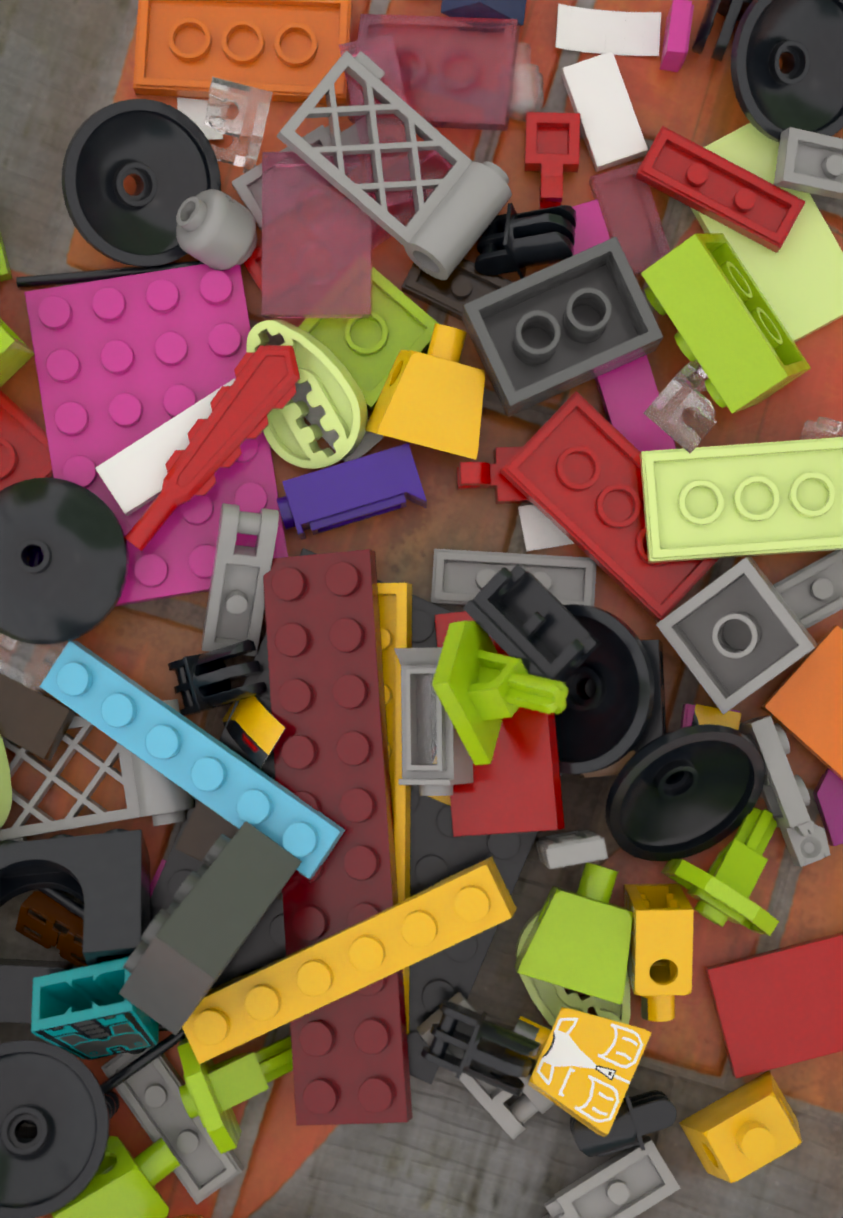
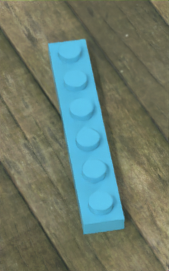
M71 640L67 643L40 685L43 690L238 829L241 828L245 821L254 826L302 861L296 870L308 879L314 877L345 832L344 828L321 812L316 811L290 790L78 641Z

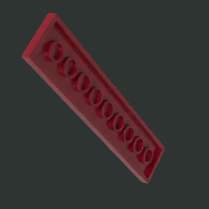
M371 549L273 558L271 571L263 575L271 714L285 727V730L274 746L275 780L316 811L321 812L345 829V832L313 878L308 879L296 870L282 890L286 956L398 904L375 551ZM403 969L290 1022L296 1126L407 1123L413 1118Z

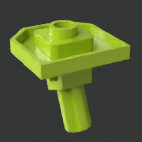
M476 621L450 623L432 686L475 766L491 764L503 718L512 717L519 707L547 714L562 713L567 706L565 699L569 691L563 682L528 674L521 659L498 654L489 635Z
M753 808L751 813L743 819L734 839L719 852L707 872L683 859H671L661 871V873L688 890L687 894L698 900L694 908L696 912L720 927H723L726 921L729 920L732 923L743 925L752 932L771 936L779 923L776 918L749 899L768 861L762 855L777 827V822L772 818L773 813L767 809Z
M291 1035L256 1052L240 1053L217 1064H214L212 1059L199 1064L187 1037L181 1040L177 1046L186 1083L179 1086L183 1105L191 1119L199 1116L203 1127L206 1128L220 1154L237 1148L242 1131L232 1107L268 1090L269 1086L267 1083L293 1071Z

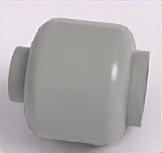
M214 188L201 191L196 196L186 199L177 212V242L183 251L208 267L219 271L230 269L235 265H241L246 262L252 255L257 243L256 220L248 208L226 193Z

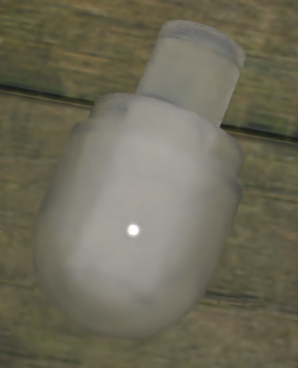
M514 43L509 46L510 66L502 70L503 76L500 78L501 102L503 109L511 118L525 121L526 112H540L544 103L543 75L540 73V68L537 65L531 64L530 44Z

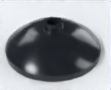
M753 0L744 12L732 44V83L737 101L743 113L751 124L766 137L780 142L781 132L789 127L828 136L835 135L843 128V0ZM780 56H781L782 61H783V65H782V69H781V70H780V67H779V59H780Z
M124 100L107 105L96 111L75 132L63 161V197L74 226L95 250L114 261L132 266H158L170 263L188 254L181 249L176 237V216L180 206L186 199L196 196L201 191L213 188L221 191L218 162L205 134L184 113L170 105L154 100ZM128 175L132 176L137 184L136 192L133 195H129L123 186L124 179Z
M34 478L4 488L0 491V633L17 641L36 645L65 643L87 634L102 623L112 612L126 584L129 553L125 534L119 520L108 505L97 495L67 480ZM35 547H41L44 553L43 561L36 567H30L27 562L29 551Z
M568 604L564 606L601 642L594 652L564 683L569 691L565 699L567 706L562 713H554L560 773L583 774L599 771L615 764L626 756L638 743L648 725L653 709L655 694L654 677L650 659L643 644L625 622L610 612L597 607ZM589 679H592L596 685V692L592 698L585 691V686Z
M695 725L668 732L649 742L635 753L624 765L613 782L605 807V817L609 831L624 851L643 860L671 861V859H682L700 853L729 836L753 810L764 784L765 770L762 757L748 737L738 730L727 726Z
M19 1040L0 1044V1218H40L67 1206L91 1183L102 1164L107 1150L110 1130L109 1111L99 1082L87 1066L73 1054L49 1043ZM28 1121L34 1122L37 1126V1136L29 1143H22L18 1137L20 1126Z

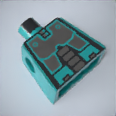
M129 957L33 978L31 1033L82 1059L92 1060L126 1052L129 1054H139L147 1048L154 1047L159 1041V1023L119 994L131 975L129 971L123 968Z

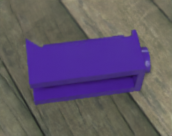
M409 443L282 481L286 496L277 498L285 529L296 527L301 540L306 539L305 530L311 529L313 535L375 517L407 507L406 499L427 509V500Z

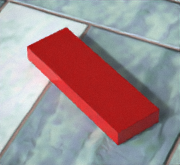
M664 126L661 127L635 176L636 179L776 253L781 249L806 202Z

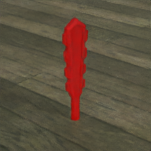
M260 345L256 352H246L234 369L236 380L231 386H222L210 402L212 413L208 419H198L188 432L190 443L185 450H175L166 462L168 474L163 480L161 493L125 536L126 540L140 551H143L179 505L191 501L194 496H205L216 484L215 473L219 468H230L242 455L240 445L246 439H256L269 425L267 415L273 409H283L297 394L295 384L300 380L293 346Z

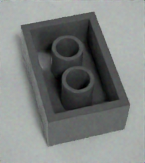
M617 237L602 242L463 306V323L507 417L654 352L663 339L661 330Z
M245 821L232 839L223 833L204 857L202 861L204 864L197 872L193 870L173 896L172 899L174 901L167 910L162 909L143 933L142 941L123 966L131 975L119 994L174 1035H177L260 923L302 862L247 821Z

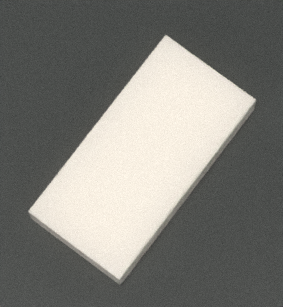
M613 51L563 67L561 77L574 113H580V130L595 171L598 172L646 156L648 148Z

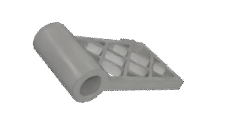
M346 50L276 137L404 246L407 255L420 269L434 278L447 280L511 198L512 193L508 186L509 177L499 166L490 161H484L482 164L468 158L380 80L386 72L362 51L356 57H353ZM344 71L362 86L364 105L337 106L334 83ZM326 95L327 107H315L322 97ZM374 97L382 104L375 105ZM394 114L404 123L406 142L379 143L376 115ZM366 115L369 144L342 145L338 117ZM328 117L332 146L312 147L295 132L305 118ZM416 134L424 141H417ZM435 150L452 167L442 179L421 180L418 151ZM408 152L411 181L384 182L381 153ZM370 154L374 183L355 184L345 175L343 155ZM324 156H333L334 165ZM423 189H434L424 201ZM412 190L415 214L405 226L388 212L385 192ZM375 192L376 201L367 193Z
M178 699L163 701L180 713ZM75 716L68 728L82 727L75 738L67 732L65 733L62 740L69 747L53 769L30 754V751L2 737L4 745L16 754L9 764L11 778L24 760L47 778L30 801L12 788V800L22 806L24 810L11 828L0 830V841L14 840L22 842L27 841L26 836L152 816L153 826L186 821L185 810L195 808L194 798L191 794L118 742L106 760H103L84 746L82 743L94 725L81 716ZM76 751L100 767L84 792L60 776ZM118 758L120 760L121 772L113 767ZM107 773L124 785L126 809L107 811L90 798ZM54 783L77 799V802L65 819L55 820L38 807ZM85 805L96 813L78 816ZM31 815L42 821V823L25 825Z

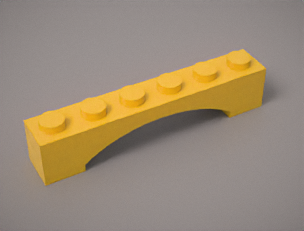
M490 857L330 937L210 989L182 1029L198 1063L201 1064L511 919L517 908L493 858Z

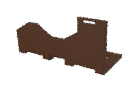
M34 891L21 904L15 930L47 949L51 948V946H56L60 950L59 954L62 958L79 968L87 966L86 963L72 956L73 953L85 960L83 944L75 940L76 936L83 940L84 920L44 893ZM29 909L46 918V923L28 913ZM56 922L69 929L67 935L63 932L60 933L59 930L54 928ZM25 926L40 934L41 937L25 929Z

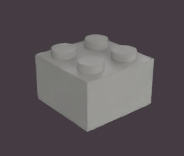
M752 557L744 558L656 624L723 715L818 645Z

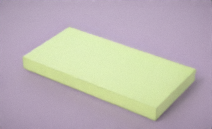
M751 122L704 147L774 184L780 142H776L763 135ZM779 187L806 202L778 253L691 208L704 233L724 234L794 343L843 317V252L810 193Z
M843 437L641 451L640 453L648 563L843 550Z

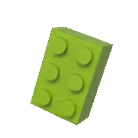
M723 233L694 234L641 272V275L649 285L644 289L647 299L660 315L664 316L667 314L678 330V333L674 335L677 345L690 361L694 362L697 360L708 376V379L705 380L706 389L721 408L727 406L733 414L757 405L811 369Z

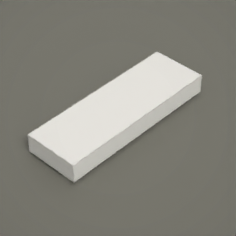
M235 379L231 380L223 386H231ZM220 388L95 468L126 516H129L157 498L161 493L163 480L168 474L166 462L175 450H185L190 443L188 432L198 419H208L212 413L210 402Z

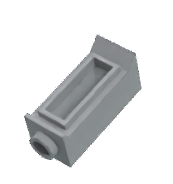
M443 647L394 648L401 665L402 779L398 780L399 785H419L420 796L453 795V785L473 783V761L432 686Z

